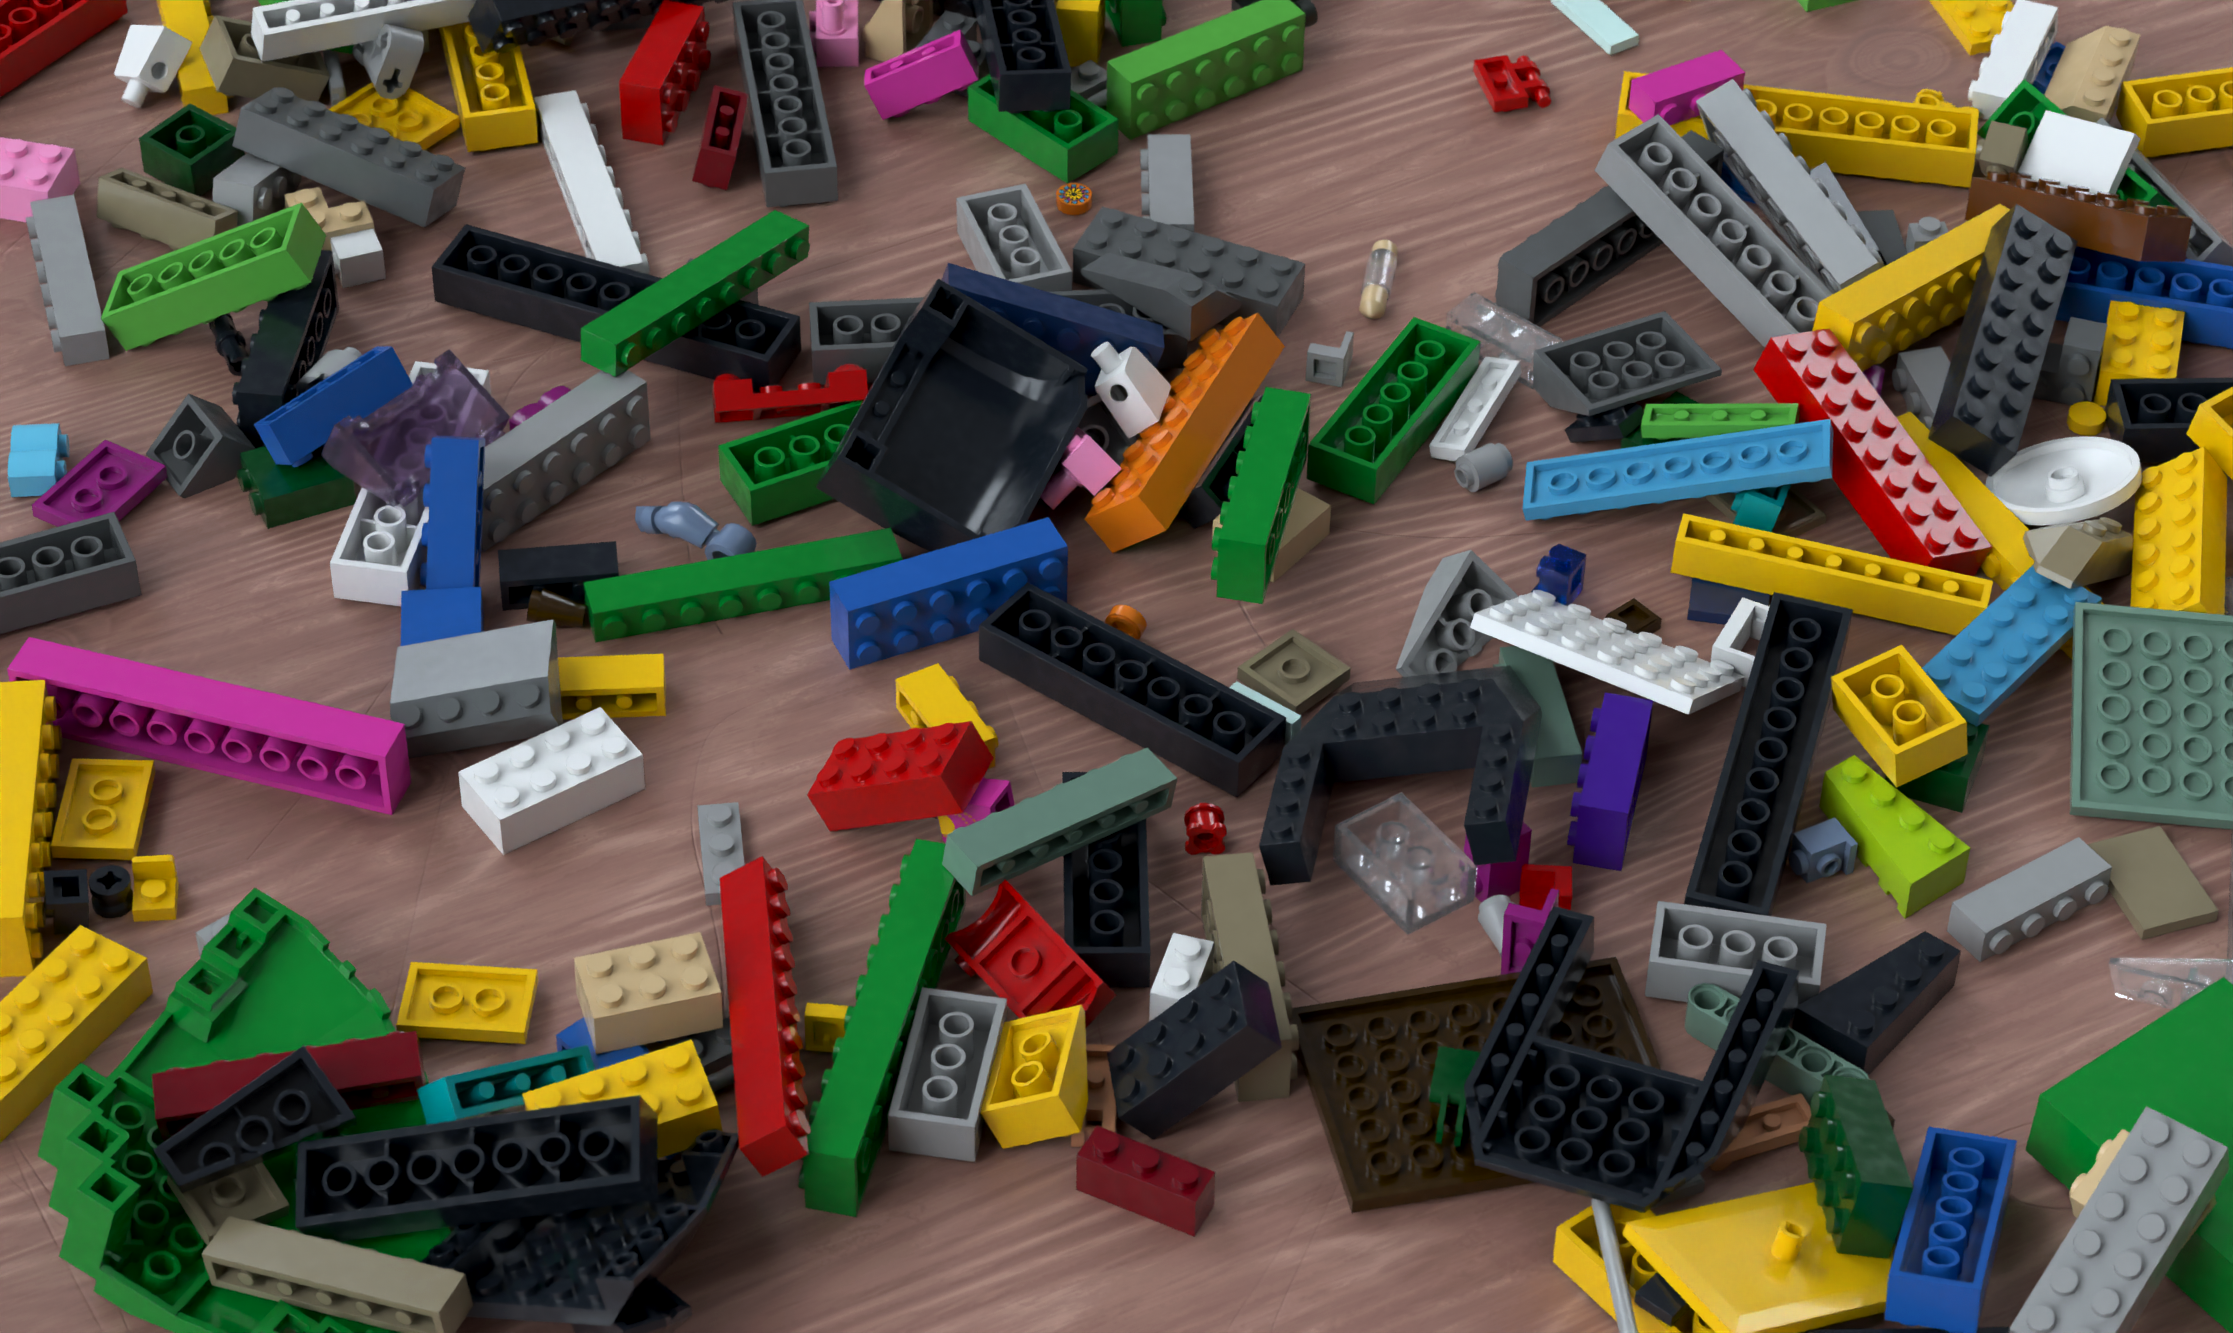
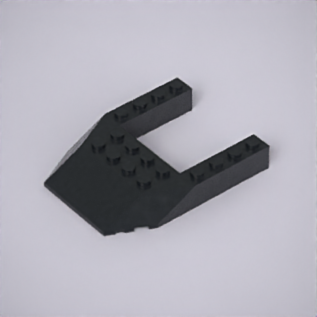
M1510 665L1355 682L1336 694L1283 747L1259 843L1270 886L1311 882L1334 783L1475 768L1464 828L1474 865L1516 861L1542 711Z
M1554 906L1464 1084L1474 1163L1476 1166L1645 1213L1716 1162L1743 1129L1797 1009L1799 971L1761 960L1757 961L1703 1081L1551 1039L1594 953V916Z

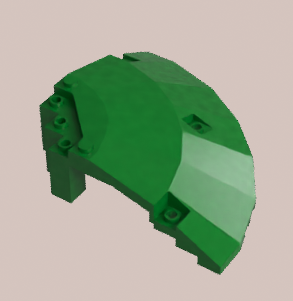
M254 888L231 911L228 923L203 947L201 958L176 982L174 991L168 997L165 1010L107 1078L80 1062L54 1088L38 1157L57 1168L48 1206L69 1219L59 1257L96 1280L94 1292L130 1315L174 1333H400L289 1305L283 1300L277 1302L211 1285L202 1257V1253L207 1245L166 1182L167 1172L157 1160L153 1149L163 1143L155 1120L152 1074L166 1072L174 1067L191 1068L209 1065L217 1060L234 1061L252 1058L261 1053L277 1054L295 1051L303 1045L319 1047L342 1043L351 1038L368 1039L380 1037L396 1031L389 1019L391 1011L381 993L376 988L371 990L366 988L355 976L357 969L348 960L341 962L328 949L330 942L309 920L257 888ZM425 1072V1081L427 1085L429 1084V1079ZM420 1099L352 1110L356 1117L357 1125L326 1138L427 1125ZM297 1148L262 1162L290 1205L288 1216L265 1225L285 1230H295L303 1234L295 1227ZM447 1227L342 1241L339 1243L362 1249H373L379 1253L403 1259L409 1258L420 1263L429 1254L430 1249L440 1244L451 1233V1230Z

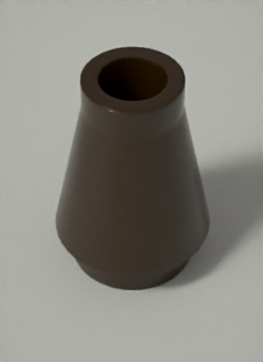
M545 588L542 589V592L532 590L526 621L541 622L554 619L556 626L582 628L587 605L577 603Z

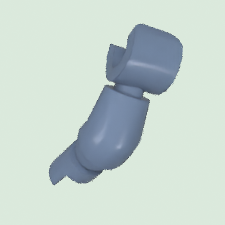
M676 501L663 507L636 506L635 522L640 532L668 534L672 538L683 539L701 549L706 545L705 555L708 560L755 551L756 539L745 527L730 523L718 531L719 524L695 504Z

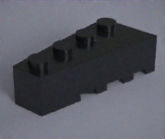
M1924 931L1799 1004L1794 1013L1792 1029L1862 1069L1869 1075L1953 988L1961 951Z

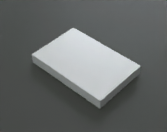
M2046 110L2018 172L2032 175L2031 179L2039 181V178L2060 181V186L2067 188L2068 185H2077L2090 188L2089 192L2097 194V192L2115 194L2141 138L2135 133Z

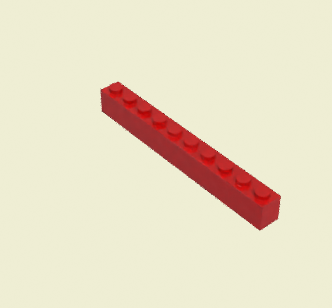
M761 856L720 877L719 881L739 1149L759 1174L764 1177L808 1155L807 1135L810 1134L811 1130L805 1117L804 1106L808 1105V1099L802 1086L805 1070L800 1061L799 1050L803 1048V1044L797 1031L800 1015L795 1006L794 998L798 994V990L792 976L795 961L790 952V942L793 941V937L787 921V917L790 916V908L785 899V891L788 890V884L780 869L777 867L772 869L765 858Z

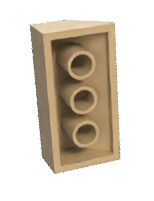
M2105 26L2068 43L2044 96L2070 117L2096 123L2102 117L2110 123L2118 105L2121 84L2124 81H2128L2132 72L2141 35L2129 32L2123 28Z

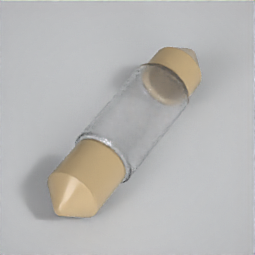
M1389 240L1377 241L1373 245L1372 252L1368 258L1361 289L1362 298L1359 310L1363 316L1369 319L1382 317L1385 313L1387 301L1390 298L1397 267L1398 249Z

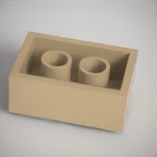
M701 932L574 958L576 994L596 1054L723 1028L722 993Z

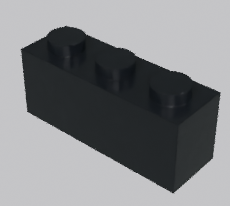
M616 541L498 550L503 611L528 609L532 590L542 592L543 588L577 603L585 604L584 582L619 576Z

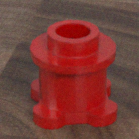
M1199 803L1190 807L1185 812L1184 823L1186 835L1189 837V840L1185 842V851L1188 854L1211 853L1217 855L1225 851L1223 837L1227 835V828L1224 825V812L1220 807L1210 803Z

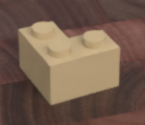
M320 187L284 194L286 208L303 203L327 235L322 250L332 251L331 237L374 229V222L365 201L346 203L341 206L328 208Z

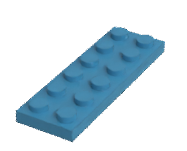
M2032 565L1922 669L1967 722L1978 727L2073 636V609L2075 602L2101 604L2102 597L2086 590L2082 586L2069 589L2036 573Z

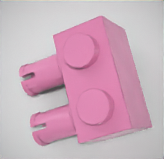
M816 0V11H809V33L813 52L816 53L817 67L859 66L858 0Z
M1077 427L1040 498L1054 510L1077 486L1080 488L1083 486L1095 496L1122 468L1088 434Z

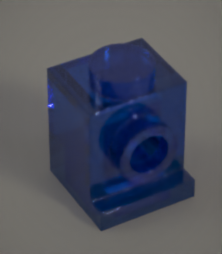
M1561 544L1552 547L1549 550V556H1543L1538 564L1536 577L1540 579L1533 590L1548 592L1556 597L1555 602L1565 606L1572 604L1583 590L1587 554Z

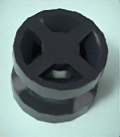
M108 865L96 869L90 875L88 880L89 890L92 894L93 910L97 915L104 918H117L127 914L132 909L133 891L130 889V874L126 869L116 865Z

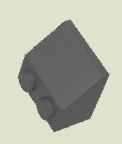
M188 394L146 452V455L150 459L166 466L168 476L166 480L180 497L187 498L234 479L237 476V470L242 469L240 453L256 448L221 406Z

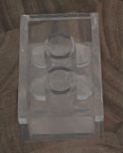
M1402 792L1335 825L1333 860L1407 935L1474 901L1477 865H1474V862Z

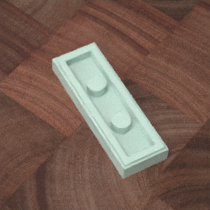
M1551 0L1552 4L1609 55L1638 45L1639 35L1602 1Z

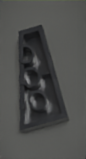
M303 1045L153 1149L157 1160L180 1192L185 1193L298 1148V1142L323 1139L357 1125L356 1117Z

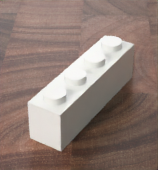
M2017 0L2012 11L2005 13L2002 32L2000 35L1995 34L1991 44V54L1989 58L1984 57L1982 60L1978 81L1973 80L1969 88L1968 101H1972V107L1979 110L1978 118L1988 120L2023 79H2026L2031 85L2033 84L2057 34L2058 7L2027 0Z

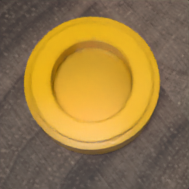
M2087 401L2077 402L2070 406L2067 426L2071 431L2082 436H2094L2103 431L2106 412L2101 406Z

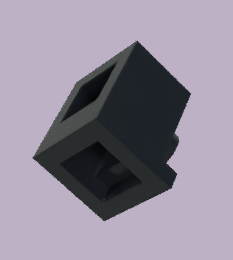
M87 869L44 871L45 918H53L54 935L71 934L80 925L89 929Z

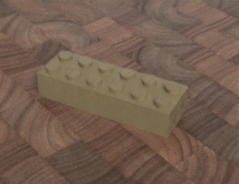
M1253 852L1203 856L1201 918L1206 940L1214 942L1213 975L1232 961H1236L1268 982L1282 1044L1280 1050L1234 1082L1238 1102L1288 1098L1290 1094V1080L1297 1079L1296 1056L1292 1051L1299 1050L1297 1025H1289L1288 1018H1292L1291 996L1289 992H1282V987L1285 986L1284 963L1275 959V955L1279 954L1278 935L1276 930H1269L1268 926L1272 924L1270 899H1263L1262 894L1266 892L1265 874L1263 869H1256Z

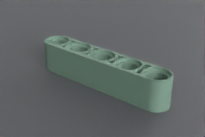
M1702 983L1692 987L1688 993L1684 1027L1687 1033L1710 1048L1717 1050L1740 999L1714 984ZM1789 1027L1765 1080L1792 1096L1802 1093L1809 1106H1811L1814 1092L1820 1090L1825 1074L1870 1079L1862 1069Z

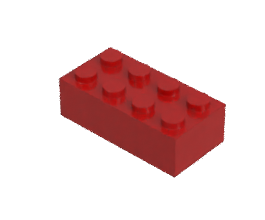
M668 0L663 1L619 81L623 139L663 146L669 134L675 132L680 113L687 110L689 97L692 91H697L700 76L703 70H708L711 62V51L707 50L706 47L710 25L709 22L705 21L703 6Z
M972 721L955 724L945 723L940 726L922 729L911 728L907 731L888 734L878 733L874 736L855 739L845 738L833 747V752L822 770L817 774V779L807 796L829 831L964 813L994 758Z

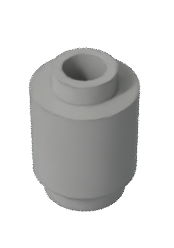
M1488 443L1457 458L1454 470L1455 478L1460 486L1471 492H1476L1505 478L1507 473L1513 468L1512 456L1503 444Z

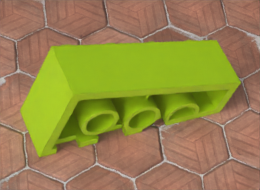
M1853 755L1824 772L1819 804L1820 809L1828 819L1835 817L1858 843L1857 857L1865 867L1870 866L1879 878L1878 885L1885 894H1891L1898 902L1897 909L1904 919L1964 883L1970 847L1858 757Z

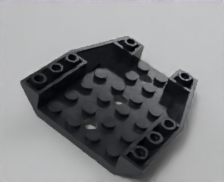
M718 1129L707 1130L700 1133L695 1141L681 1154V1160H659L658 1158V1199L455 1226V1230L440 1244L431 1248L429 1254L420 1263L444 1269L450 1268L465 1274L473 1301V1307L466 1317L611 1326L685 1251L708 1214L739 1147L738 1133L721 1132Z

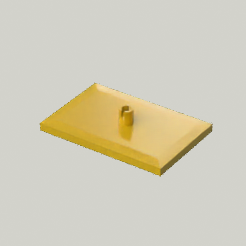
M1814 1182L1630 1221L1626 1223L1622 1234L1715 1333H1799L1883 1313L1886 1309L1888 1277L1896 1245H1893L1889 1259L1837 1253L1832 1236L1826 1231V1217L1823 1208L1817 1204V1190Z

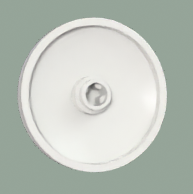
M2069 437L2042 442L2018 451L1992 476L1988 475L1985 486L2023 524L2058 525L2089 519L2121 505L2139 488L2142 482V471L2138 454L2130 446L2122 442L2102 437Z

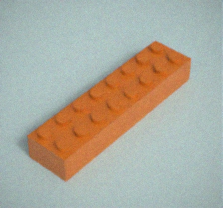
M1259 313L1245 319L1241 316L1237 317L1225 328L1219 331L1213 328L1199 338V347L1184 361L1183 366L1185 368L1181 374L1170 382L1171 389L1159 421L1138 433L1140 436L1136 442L1123 453L1124 460L1120 464L1122 469L1108 482L1105 489L1093 498V507L1085 517V520L1112 553L1167 531L1284 349L1283 343Z

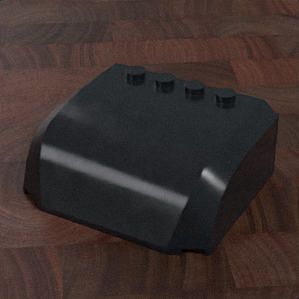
M937 279L902 330L822 473L816 488L879 526L891 528L894 534L930 552L1026 524L1088 408L1087 395L1085 394L1087 368L942 280Z

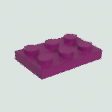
M105 439L32 504L33 516L59 527L114 512L119 522L168 477L166 466Z

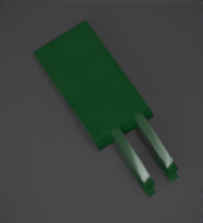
M1442 1046L1438 1048L1429 1094L1430 1103L1440 1104L1435 1144L1442 1145L1447 1106L1451 1105L1459 1107L1454 1147L1460 1148L1467 1108L1464 1084L1480 1054L1478 1051Z

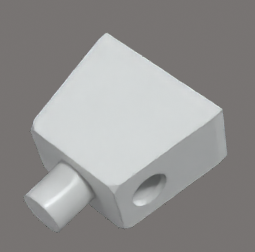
M131 25L114 72L117 78L128 84L122 100L131 106L141 108L148 92L165 93L179 70L192 42L165 26Z
M1109 342L1098 346L1091 354V357L1101 368L1095 384L1096 392L1126 436L1131 438L1159 421L1171 385L1136 347H1129L1118 354Z

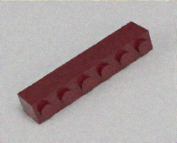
M394 1031L380 1037L368 1039L351 1038L342 1043L319 1047L313 1045L305 1046L351 1111L418 1100L420 1098L417 1089L426 1085L423 1055L417 1031ZM294 1051L277 1054L261 1053L252 1058L234 1061L217 1060L209 1065L191 1068L174 1067L166 1072L152 1074L155 1120L163 1142Z

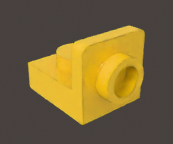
M153 855L133 857L134 889L132 913L134 922L176 920L179 883L174 856Z
M818 1003L806 1004L804 1014L806 1050L833 1052L837 1037H844L846 1032L844 1030V1021L848 1006Z

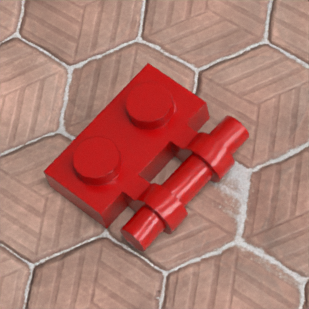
M1507 55L1474 60L1473 72L1494 113L1528 108V98L1537 102L1541 108L1550 105V89L1547 83L1540 79V70L1537 64L1531 61L1528 56H1520L1516 63H1511Z

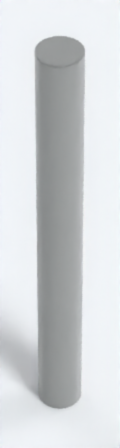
M1592 1198L1591 1204L1619 1333H1638L1610 1203Z

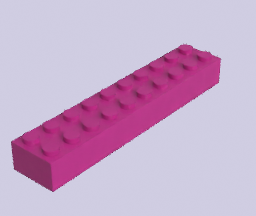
M28 637L7 668L10 682L46 681L48 696H55L57 717L53 724L54 726L60 725L63 738L393 815L411 784L405 724L32 637Z

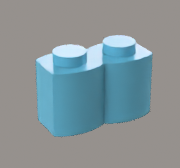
M60 423L13 425L8 459V482L11 497L42 496L67 474L66 461L63 460V457H69L68 434L61 433Z

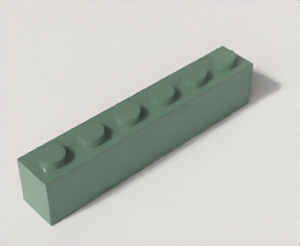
M1148 747L1133 754H1126L1106 766L1092 769L1083 776L1067 783H1060L1051 790L1035 797L1025 798L1019 804L1000 812H993L986 818L971 825L955 829L947 835L942 865L971 896H974L1001 884L1004 880H1010L1171 808L1178 778Z

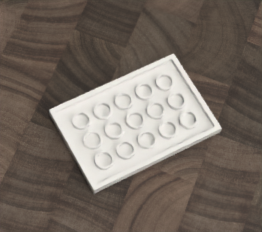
M1533 590V593L1519 595L1517 598L1506 600L1503 603L1492 605L1487 609L1474 613L1470 626L1474 630L1688 715L1739 692L1745 676L1734 673V666L1719 660H1712L1710 664V662L1698 658V652L1684 646L1672 648L1662 644V638L1652 633H1632L1626 630L1627 625L1619 620L1612 618L1598 619L1590 615L1591 610L1577 604L1565 606L1555 602L1556 597L1541 590Z

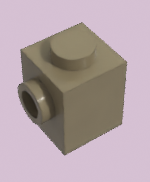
M1991 121L1986 138H1980L1975 153V159L1979 160L1981 173L1987 177L1988 171L2002 172L2009 175L2010 172H2018L2029 145L2027 129Z

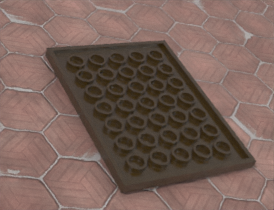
M1611 957L1589 961L1551 1039L1661 1069L1617 958ZM1521 972L1292 1008V1018H1288L1289 1025H1297L1299 1036V1050L1297 1051L1351 1213L1536 1183L1475 1165L1467 1108L1460 1148L1454 1147L1458 1106H1447L1442 1145L1435 1144L1440 1104L1429 1102L1439 1046L1481 1052Z

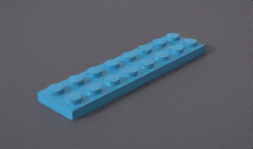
M1831 419L1527 462L1522 508L1526 521L1536 519L1547 520L1557 516L1588 514L1593 511L1615 508L1625 509L1629 506L1650 503L1661 504L1672 500L1702 498L1708 495L1729 492L1739 493L1744 490L1765 487L1776 488L1787 484L1818 482L1823 479L1832 478L1833 428Z

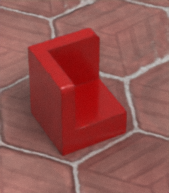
M1522 865L1519 887L1520 906L1542 910L1552 888L1559 890L1558 907L1571 910L1572 866Z

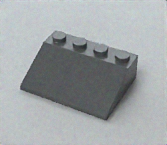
M1666 311L1534 350L1533 388L1549 406L1586 416L1598 414L1722 375V369Z
M554 619L397 647L390 699L391 721L405 724L409 759L532 738L562 725L556 623Z

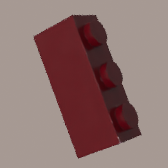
M714 85L703 126L692 178L693 182L711 188L716 187L727 190L737 154L749 94Z
M1096 1126L1076 1155V1190L1195 1237L1214 1207L1215 1172Z

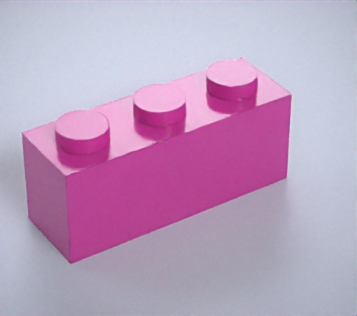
M960 29L866 69L864 86L882 120L892 116L898 118L907 114L913 107L923 103H935L944 94L951 91L968 89V86L979 80V64Z
M1721 49L1632 79L1629 109L1643 123L1659 114L1669 125L1699 116L1700 112L1696 100L1732 79L1743 90L1745 72Z

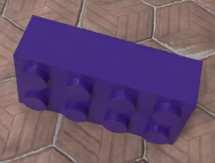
M1605 692L1602 708L1594 707L1590 731L1596 733L1595 736L1587 735L1583 759L1588 760L1589 763H1581L1577 788H1582V793L1574 792L1570 816L1577 817V822L1571 821L1567 839V845L1574 846L1573 863L1622 872L1647 759L1653 700Z

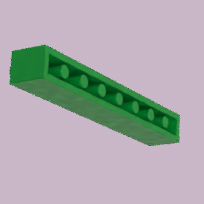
M777 210L770 212L582 327L581 361L617 377L806 259L810 250L809 225Z
M885 528L584 582L585 604L587 605L586 613L595 643L828 601L830 600V581L901 561L902 556L892 529Z

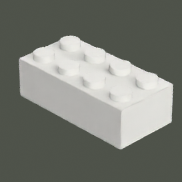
M601 707L458 772L462 807L503 855L645 789L643 754Z

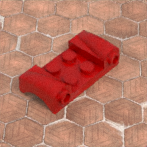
M844 364L833 372H828L825 388H821L820 383L799 384L798 390L783 391L782 386H765L760 388V393L754 394L752 378L740 379L734 374H721L713 381L715 423L810 416L850 402L863 401L868 393L866 369L857 364Z
M1004 880L999 885L993 902L980 918L961 930L951 932L944 938L959 954L954 961L971 978L977 973L999 998L1007 999V1006L1019 1019L1082 1005L1085 1010L1086 1029L1116 996L1114 991L1081 959L1007 880Z

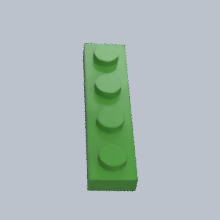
M1799 403L1646 404L1641 423L1642 438H1656L1659 440L1700 438L1798 424L1800 417Z

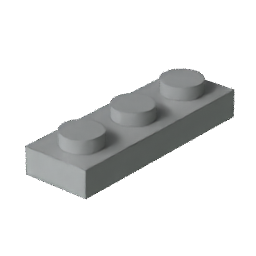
M738 802L697 805L706 906L721 905L719 878L744 866Z

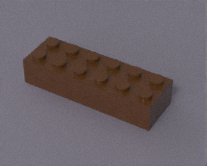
M1988 171L1987 177H1972L1965 220L1969 221L1998 204L2008 209L2018 204L2078 241V247L2137 261L2185 262L2193 218L2178 215L2179 208L2165 205L2152 207L2149 206L2148 201L2127 198V201L2119 199L2118 194L2097 192V194L2089 192L2090 188L2068 185L2067 188L2060 186V181L2039 178V181L2031 179L2032 175L2019 172H2010L2009 175L2002 172Z

